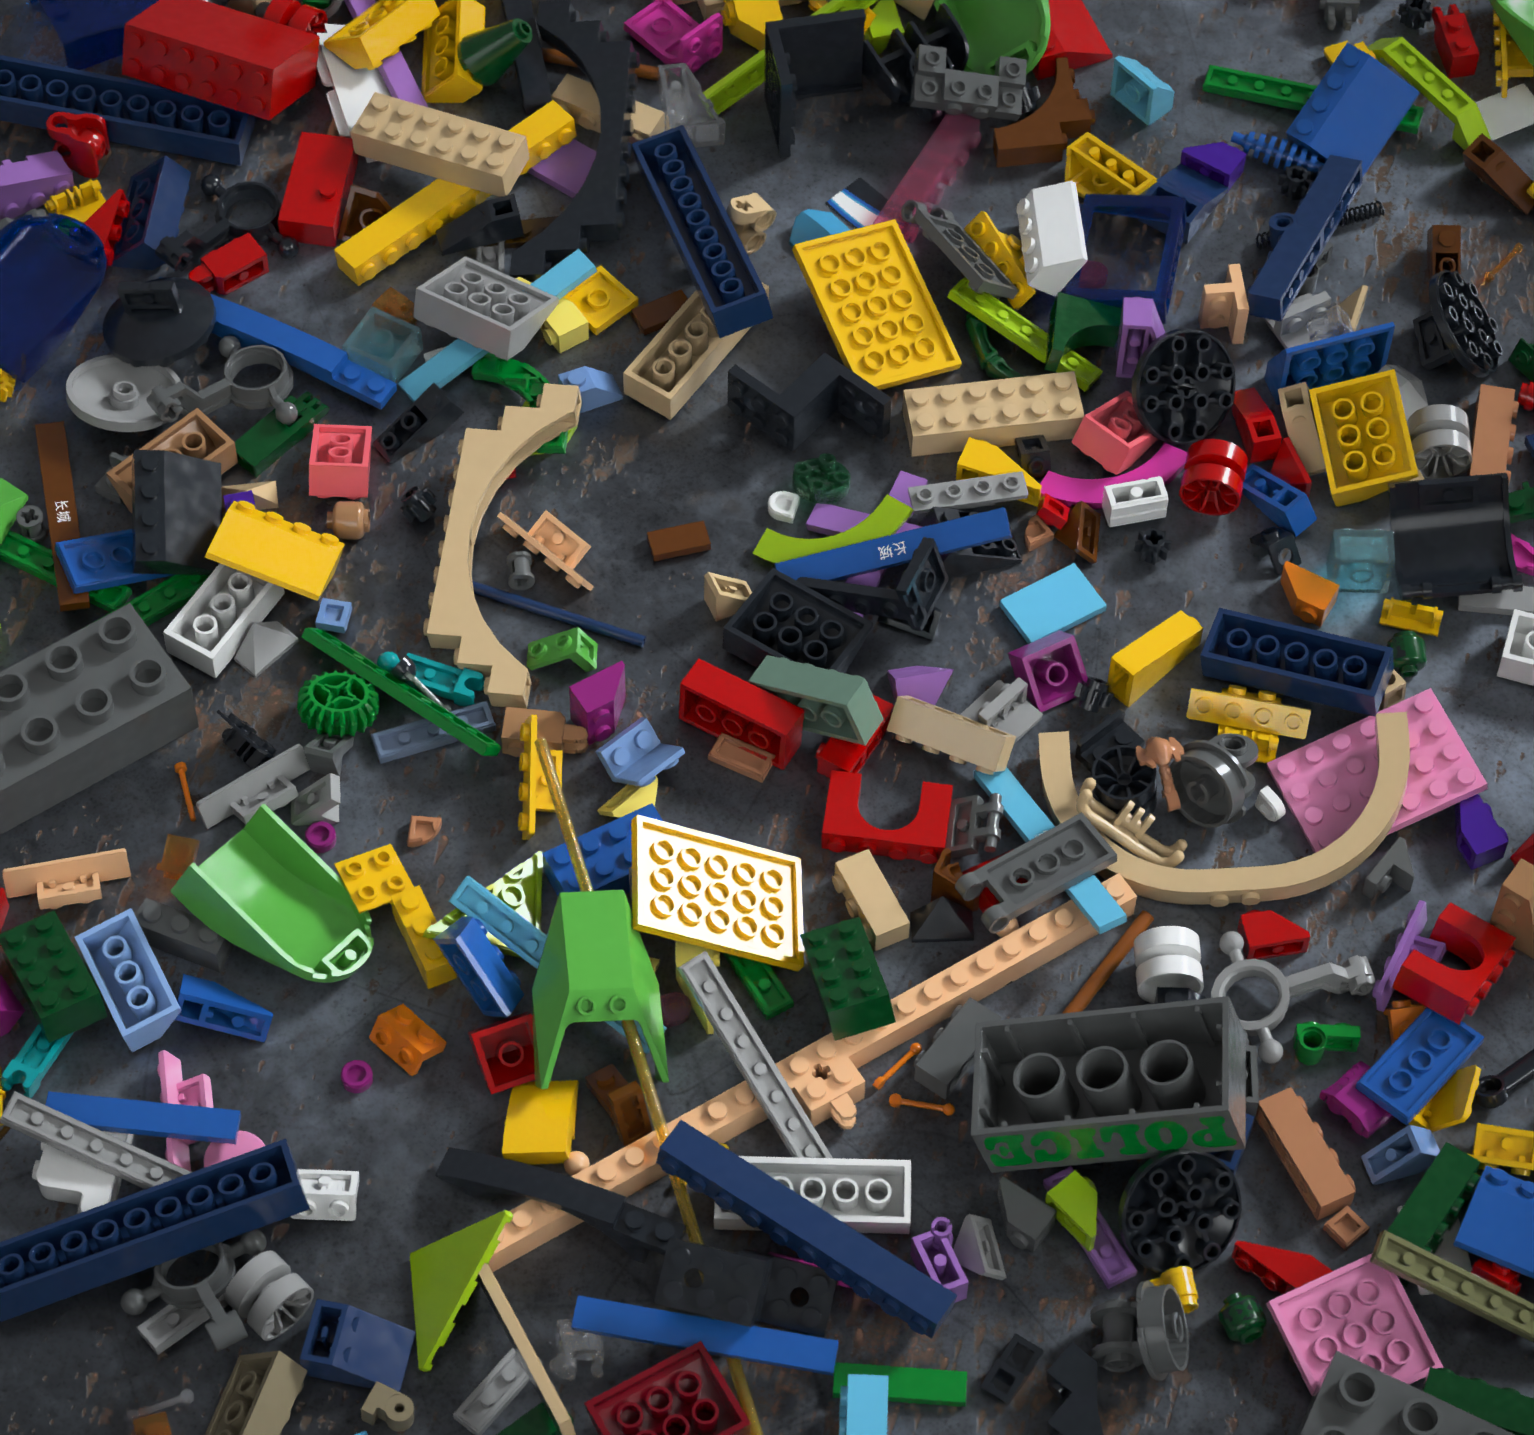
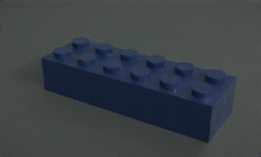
M1219 608L1200 655L1203 676L1375 717L1394 669L1393 648Z

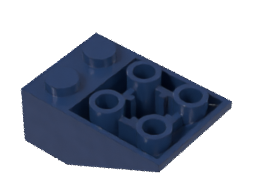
M1180 164L1159 178L1141 199L1139 221L1187 245L1228 192L1229 187Z
M316 1299L301 1352L300 1363L303 1368L308 1370L306 1376L373 1388L376 1381L400 1392L416 1332L351 1305Z

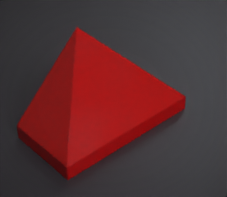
M1283 438L1270 474L1304 492L1309 499L1312 480L1290 438Z

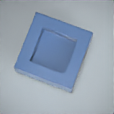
M322 598L315 621L316 628L345 634L352 612V603Z

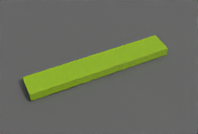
M966 277L949 291L947 297L1045 364L1047 332L991 294L986 292L980 294L974 291L968 285L970 281ZM1073 350L1061 358L1056 370L1057 373L1074 371L1078 387L1085 392L1101 377L1103 372Z

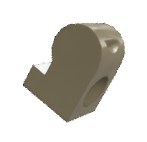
M376 1381L361 1408L362 1421L373 1426L377 1418L386 1421L388 1427L398 1432L405 1431L414 1422V1404L408 1396Z

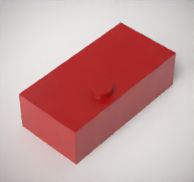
M301 132L278 217L281 235L284 237L291 236L298 243L336 248L350 187L353 183L359 160L358 155L354 151L352 138Z
M698 658L680 683L678 719L717 738L723 732L776 755L771 760L772 765L781 770L785 769L801 746L804 709ZM738 747L765 761L767 757L745 747Z

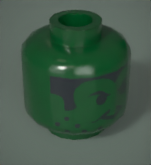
M1401 631L1395 633L1393 638L1387 642L1386 647L1393 648L1394 670L1400 673L1401 677L1416 676L1418 671L1426 666L1425 641L1416 632Z
M1238 1292L1224 1299V1306L1219 1311L1218 1316L1230 1340L1240 1341L1241 1344H1248L1257 1340L1265 1333L1264 1328L1267 1325V1318L1254 1296H1242Z

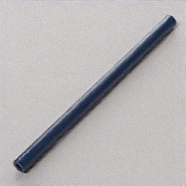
M473 581L474 594L639 647H643L645 644L646 636Z

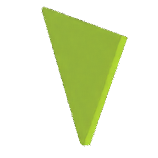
M540 851L506 873L501 879L486 887L488 891L539 930H541L543 852ZM456 908L444 916L443 919L428 927L423 933V937L433 939L461 917L468 916ZM487 931L486 937L490 943L496 945L503 954L521 958Z
M503 1210L410 1253L419 1370L429 1372L433 1367L432 1359L439 1346L443 1347L455 1326V1323H452L461 1305H466L478 1283L475 1279L484 1263H489L500 1242L497 1239L505 1224L511 1222L513 1213Z

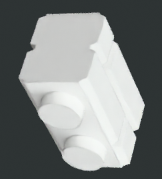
M1161 476L1148 480L1142 479L1104 486L1102 508L1108 526L1115 527L1166 517L1169 499Z

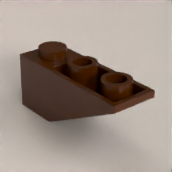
M1481 133L1463 152L1464 165L1525 215H1528L1534 208V199L1527 193V189L1533 181L1503 149Z
M1432 225L1427 231L1429 282L1434 274L1443 270L1452 272L1456 270L1461 275V225Z

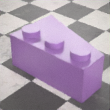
M58 150L26 156L25 161L12 163L10 159L1 161L0 220L5 217L14 219L29 210L39 208L50 199L51 195L55 196L62 192L65 193L66 189L73 192V186H75L73 174Z
M1124 297L1116 349V377L1132 378L1143 352L1155 339L1165 334L1153 299L1141 297Z

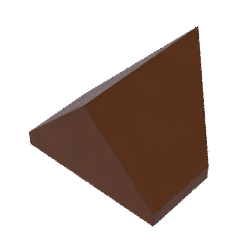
M352 184L338 239L347 241L391 211L392 207L379 192Z
M944 849L933 871L931 902L943 896L972 910V912L977 911L980 895L973 900L965 901L957 892L955 884L963 874L959 862L950 864V849Z

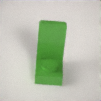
M579 627L530 642L527 652V667L530 670H534L570 658L585 672H589L597 667L598 644Z

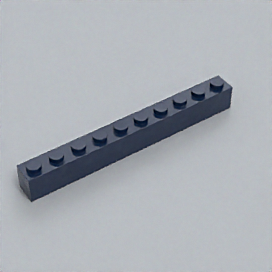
M683 1120L679 1121L660 1146L656 1163L660 1165L664 1172L669 1175H676L687 1182L692 1190L704 1193L712 1198L720 1208L731 1210L742 1217L743 1221L750 1227L759 1228L764 1231L775 1243L789 1247L803 1261L814 1263L825 1270V1273L831 1279L842 1281L850 1286L858 1296L875 1302L886 1314L893 1317L897 1316L906 1322L914 1332L921 1335L925 1334L932 1339L951 1312L957 1297L955 1293Z

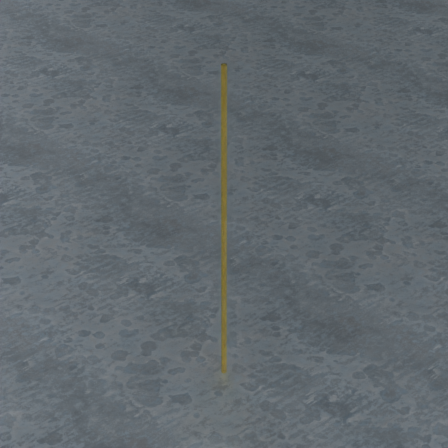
M546 738L537 739L534 744L580 891H594ZM621 1020L656 1136L661 1146L669 1136V1130L634 1020ZM669 1175L684 1225H686L689 1241L704 1245L685 1181L676 1175ZM699 1270V1274L703 1283L704 1276L703 1273ZM726 1357L740 1405L751 1422L750 1435H764L740 1359Z

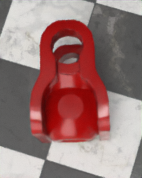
M55 112L51 114L46 122L47 132L52 139L58 141L52 151L58 150L60 154L70 152V155L62 156L69 169L87 178H97L99 175L97 161L101 160L110 151L105 120L101 116L88 113L75 115L66 112ZM59 123H64V124H66L68 127H67V128H65V127H61V128H60V127H54V126H55L56 124H59Z

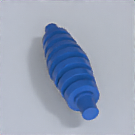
M1234 131L1230 141L1241 145L1244 148L1243 152L1247 155L1250 149L1255 150L1253 158L1257 160L1260 153L1265 154L1263 163L1267 165L1270 157H1274L1273 168L1278 169L1281 160L1286 161L1284 171L1286 167L1290 168L1291 164L1307 169L1312 174L1318 173L1320 166L1324 165V163L1317 160L1318 155L1313 153L1311 159L1306 157L1308 150L1303 148L1301 155L1296 154L1298 145L1295 143L1292 144L1290 151L1285 150L1288 140L1284 138L1280 147H1277L1275 144L1278 137L1272 136L1270 142L1266 143V134H1261L1259 140L1254 138L1256 132L1250 131L1249 135H1243Z

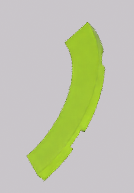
M887 494L880 505L865 520L833 536L803 539L789 537L767 528L752 554L775 564L893 535L903 526L913 512V509Z

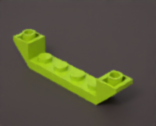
M1403 37L1380 38L1367 46L1369 51L1375 54L1377 61L1384 66L1388 64L1392 66L1455 124L1452 139L1460 147L1466 150L1481 133L1491 140L1478 105Z

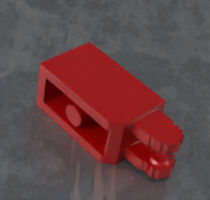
M1451 4L1448 7V15L1445 16L1439 6L1433 7L1434 41L1447 77L1451 79L1475 75L1480 53L1465 14L1459 12L1456 4Z
M248 232L241 237L233 239L230 243L219 249L207 253L206 256L201 258V265L194 268L191 272L189 271L188 278L202 285L208 292L215 289L218 294L227 295L269 272L267 254Z

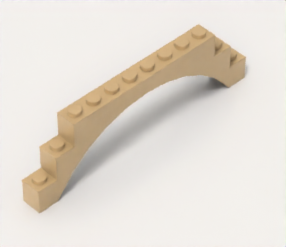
M544 383L543 393L537 396L536 408L505 406L503 417L500 416L498 418L497 430L466 428L464 439L459 440L458 455L461 457L459 464L454 466L453 479L456 483L455 488L449 491L448 504L451 509L450 514L444 517L443 529L446 535L445 540H441L439 543L438 554L441 561L440 566H435L434 569L435 592H430L428 606L431 612L430 618H425L423 633L424 636L428 637L431 648L454 649V665H458V669L468 668L483 674L485 679L484 694L489 696L491 706L527 709L532 682L528 668L522 665L499 643L482 618L475 600L472 581L474 544L483 515L497 490L515 468L544 443L560 436V433L567 432L578 426L582 404L579 386Z

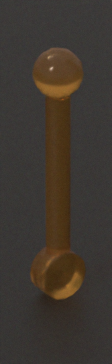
M1517 243L1513 250L1492 271L1484 274V280L1492 282L1495 279V275L1516 254L1521 253L1524 245Z

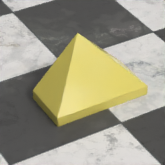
M655 775L656 779L645 787L627 784L597 811L603 816L620 818L651 803L655 807L659 779Z

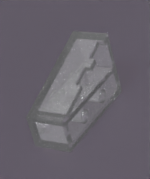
M687 64L658 65L657 87L661 108L665 112L666 131L684 125L694 147L724 145L726 123L722 117L719 118L713 109V103L701 91V85Z

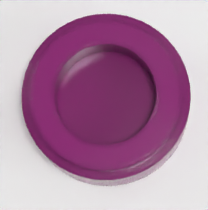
M323 821L312 823L305 831L306 845L315 853L330 851L336 844L334 827Z
M353 1060L346 1063L341 1070L343 1087L351 1093H362L368 1090L373 1083V1072L370 1065L362 1060Z

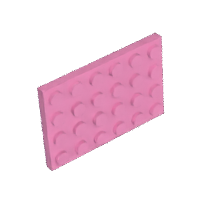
M1431 688L1377 712H1407L1410 739V762L1406 792L1398 816L1387 835L1488 789L1486 780ZM1368 716L1267 763L1270 775L1314 853L1341 837L1359 818L1369 802L1378 776L1375 716Z

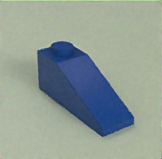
M1251 464L1247 468L1242 494L1278 527L1293 533V536L1297 537L1317 520L1307 494L1255 464Z
M183 974L176 998L182 1011L175 1020L265 1043L273 1018L272 1012L214 981Z

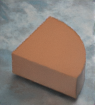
M1034 515L1029 520L1025 529L1024 543L1028 552L1052 541L1054 538V533L1038 515Z
M411 815L407 846L418 847L433 840L441 829L442 818Z

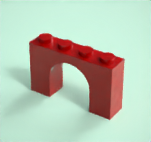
M831 770L821 848L829 849L832 852L847 851L855 853L869 849L872 856H887L894 860H919L926 864L938 862L942 851L946 847L953 785L923 781L919 810L914 820L900 829L883 830L870 825L859 812L862 774Z
M1450 902L1438 917L1429 939L1446 943V950L1463 959L1472 970L1449 968L1413 949L1401 965L1392 988L1453 1022L1460 1024L1466 1015L1472 1017L1480 1003V999L1484 1000L1492 983L1496 984L1504 967L1508 968L1516 953L1512 950L1516 937Z

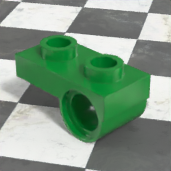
M1313 1021L1297 1023L1293 1036L1295 1056L1305 1065H1315L1322 1060L1324 1051L1357 1052L1361 1038L1360 1026H1351L1348 1023L1325 1025ZM1305 1043H1312L1317 1047L1310 1048L1306 1046Z

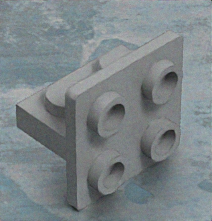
M1326 291L1314 296L1311 293H1307L1295 298L1281 322L1263 318L1285 349L1338 336L1339 330L1328 317L1331 297Z
M1020 677L1011 685L1009 683L1005 684L1001 680L996 681L960 714L1016 736L1014 744L1042 720L1043 716L1038 709L1026 701L1028 684Z

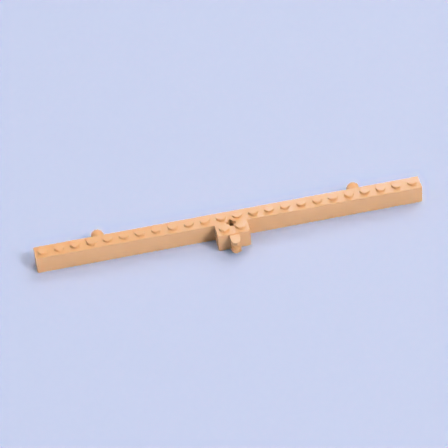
M1120 873L1102 882L1101 884L1126 913L1127 918L1134 915L1137 895ZM1072 899L1019 928L1018 920L1014 918L1010 920L1009 924L1002 931L996 933L1001 939L891 999L896 1023L836 1041L831 1032L775 1064L814 1127L832 1117L841 1129H852L854 1124H856L855 1115H857V1108H855L854 1104L865 1097L866 1081L857 1070L858 1068L951 1017L955 1008L959 1004L964 1006L970 997L978 1002L1005 987L1011 981L1014 982L1099 933ZM743 1081L590 1167L586 1154L581 1151H573L569 1154V1159L564 1161V1168L575 1179L626 1196L627 1198L668 1175L656 1163L660 1146L680 1120H683L717 1143H725L765 1121L768 1117L747 1082ZM530 1199L509 1211L513 1213V1218L502 1229L497 1239L500 1242L488 1265L492 1272L584 1221L556 1207Z

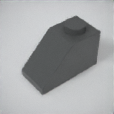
M1002 1177L999 1181L997 1196L1006 1236L1016 1247L1020 1249L1026 1248L1034 1253L1055 1225L1057 1210L1010 1180Z

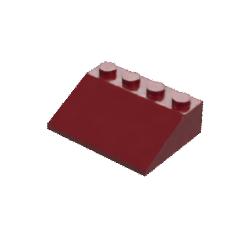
M702 1341L584 1402V1406L598 1435H750L751 1422Z

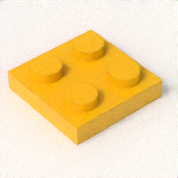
M601 265L596 268V273L563 297L576 305L587 319L589 330L596 336L639 305L638 297Z

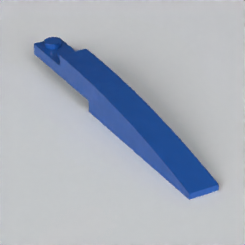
M210 294L216 308V321L211 333L221 338L224 336H234L239 340L242 348L252 345L273 347L284 355L289 365L380 410L383 409L397 391V383L348 360L347 352L264 314Z

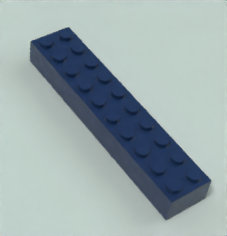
M0 55V121L47 129L46 122L48 117L55 112H66L75 115L84 113L101 116L105 120L108 139L111 142L238 166L242 164L255 126V117L253 115L151 83ZM59 123L54 127L67 128L68 126L64 123Z
M684 125L632 143L639 171L719 338L772 319L773 314L767 293Z
M286 1138L0 1242V1322L309 1210L310 1207Z

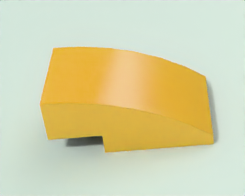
M578 1080L550 1081L548 1089H540L535 1086V1082H527L512 1088L503 1136L502 1155L505 1159L525 1164H561L569 1159L572 1140H575Z

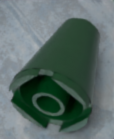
M515 18L466 35L457 46V54L461 66L465 71L468 69L474 75L472 79L476 83L483 86H491L502 77L531 42L532 29L526 21Z

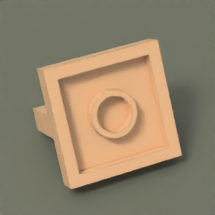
M1228 264L1225 283L1204 285L1198 321L1200 329H1217L1228 326L1231 343L1243 344L1249 305L1240 264Z

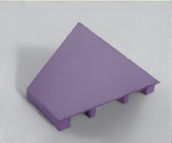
M911 666L888 670L887 674L895 703L897 696L909 695L936 705L954 669Z

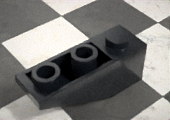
M510 194L486 200L438 229L436 234L442 256L524 236L515 195Z
M433 383L372 444L392 464L444 433L464 411L446 391Z

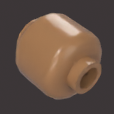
M359 501L336 502L333 512H327V529H333L334 536L339 540L362 539L365 532L370 531V510L365 509L363 503Z

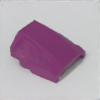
M1359 1061L1326 1090H1322L1319 1098L1323 1101L1327 1099L1326 1103L1330 1111L1337 1115H1343L1351 1123L1354 1132L1367 1139L1378 1129L1387 1125L1394 1116L1355 1088L1356 1083L1371 1068L1363 1061Z

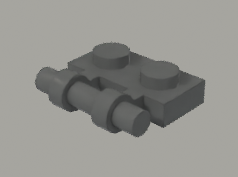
M991 794L989 803L985 804L979 795L951 800L946 848H949L951 851V859L977 854L979 843L985 842L984 850L986 852L996 851L997 842L1001 838L999 819L1003 817L1004 811L1000 794ZM987 818V826L981 827L982 819Z

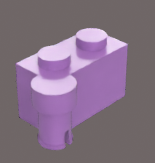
M937 1217L933 1220L930 1231L912 1238L910 1256L917 1270L957 1295L956 1303L967 1298L969 1282L952 1249V1224L949 1225L950 1220L946 1217Z

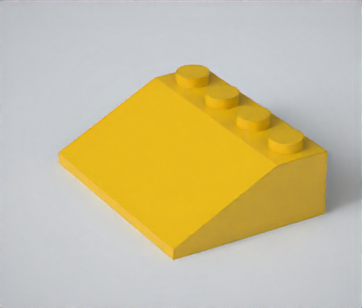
M1395 369L1309 390L1331 495L1336 507L1365 501L1387 491L1388 483L1409 481L1419 476Z
M234 501L228 508L206 552L205 558L318 601L334 576L345 544L339 542V539L334 535L328 533L321 535L311 531V528L306 524L299 522L293 524L283 520V517L275 512L265 513L255 509L256 507L249 502Z

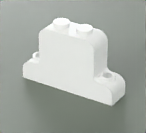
M103 1131L131 1145L135 1135ZM41 1142L43 1153L41 1159L36 1160L34 1163L32 1178L38 1181L44 1198L79 1205L78 1214L117 1199L122 1178Z

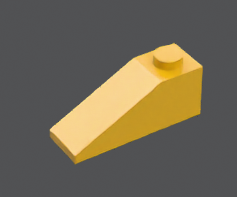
M968 438L957 463L956 480L1023 471L1028 489V498L1019 499L1018 501L1038 507L1041 497L1042 485L1000 448L985 440Z

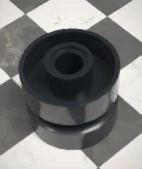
M1117 745L1103 751L1096 758L1092 766V778L1096 781L1093 797L1116 814L1131 800L1135 805L1130 813L1133 815L1139 807L1145 809V813L1140 820L1144 821L1150 813L1153 814L1157 805L1156 768H1150L1147 765L1140 766L1137 760L1136 746Z

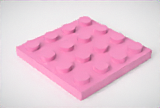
M1373 1253L1266 1303L1311 1396H1313L1321 1376L1336 1351L1409 1385L1427 1377L1430 1367L1435 1369L1444 1368L1398 1276L1371 1263L1370 1259Z

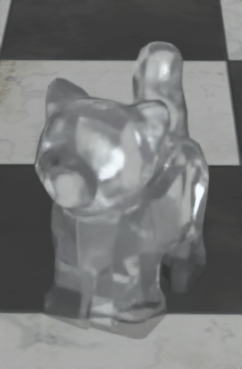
M571 1319L557 1320L556 1329L559 1333L558 1354L554 1359L550 1360L551 1372L556 1373L562 1379H568L570 1384H573L578 1368L576 1360L592 1361L591 1372L594 1377L601 1378L604 1374L602 1370L604 1346L601 1335L572 1330Z

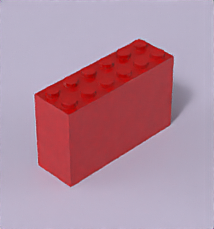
M159 0L125 23L122 75L259 118L271 120L315 87L320 36L205 0Z

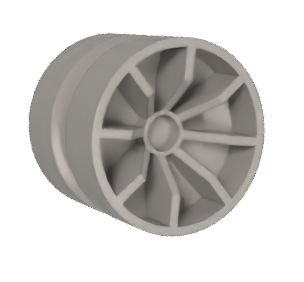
M1435 404L1415 411L1408 418L1407 425L1416 465L1425 479L1457 477L1470 468L1472 451L1469 440L1468 416L1462 409L1448 404Z
M269 1250L252 1258L236 1273L226 1288L224 1300L233 1310H236L240 1317L247 1318L248 1325L263 1340L269 1341L281 1336L299 1321L313 1300L314 1290L298 1274L291 1273L290 1266L276 1252Z

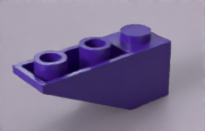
M1479 794L1455 804L1456 846L1470 869L1473 870L1503 858L1508 845V836L1504 828L1499 827L1494 820L1491 807L1482 801Z

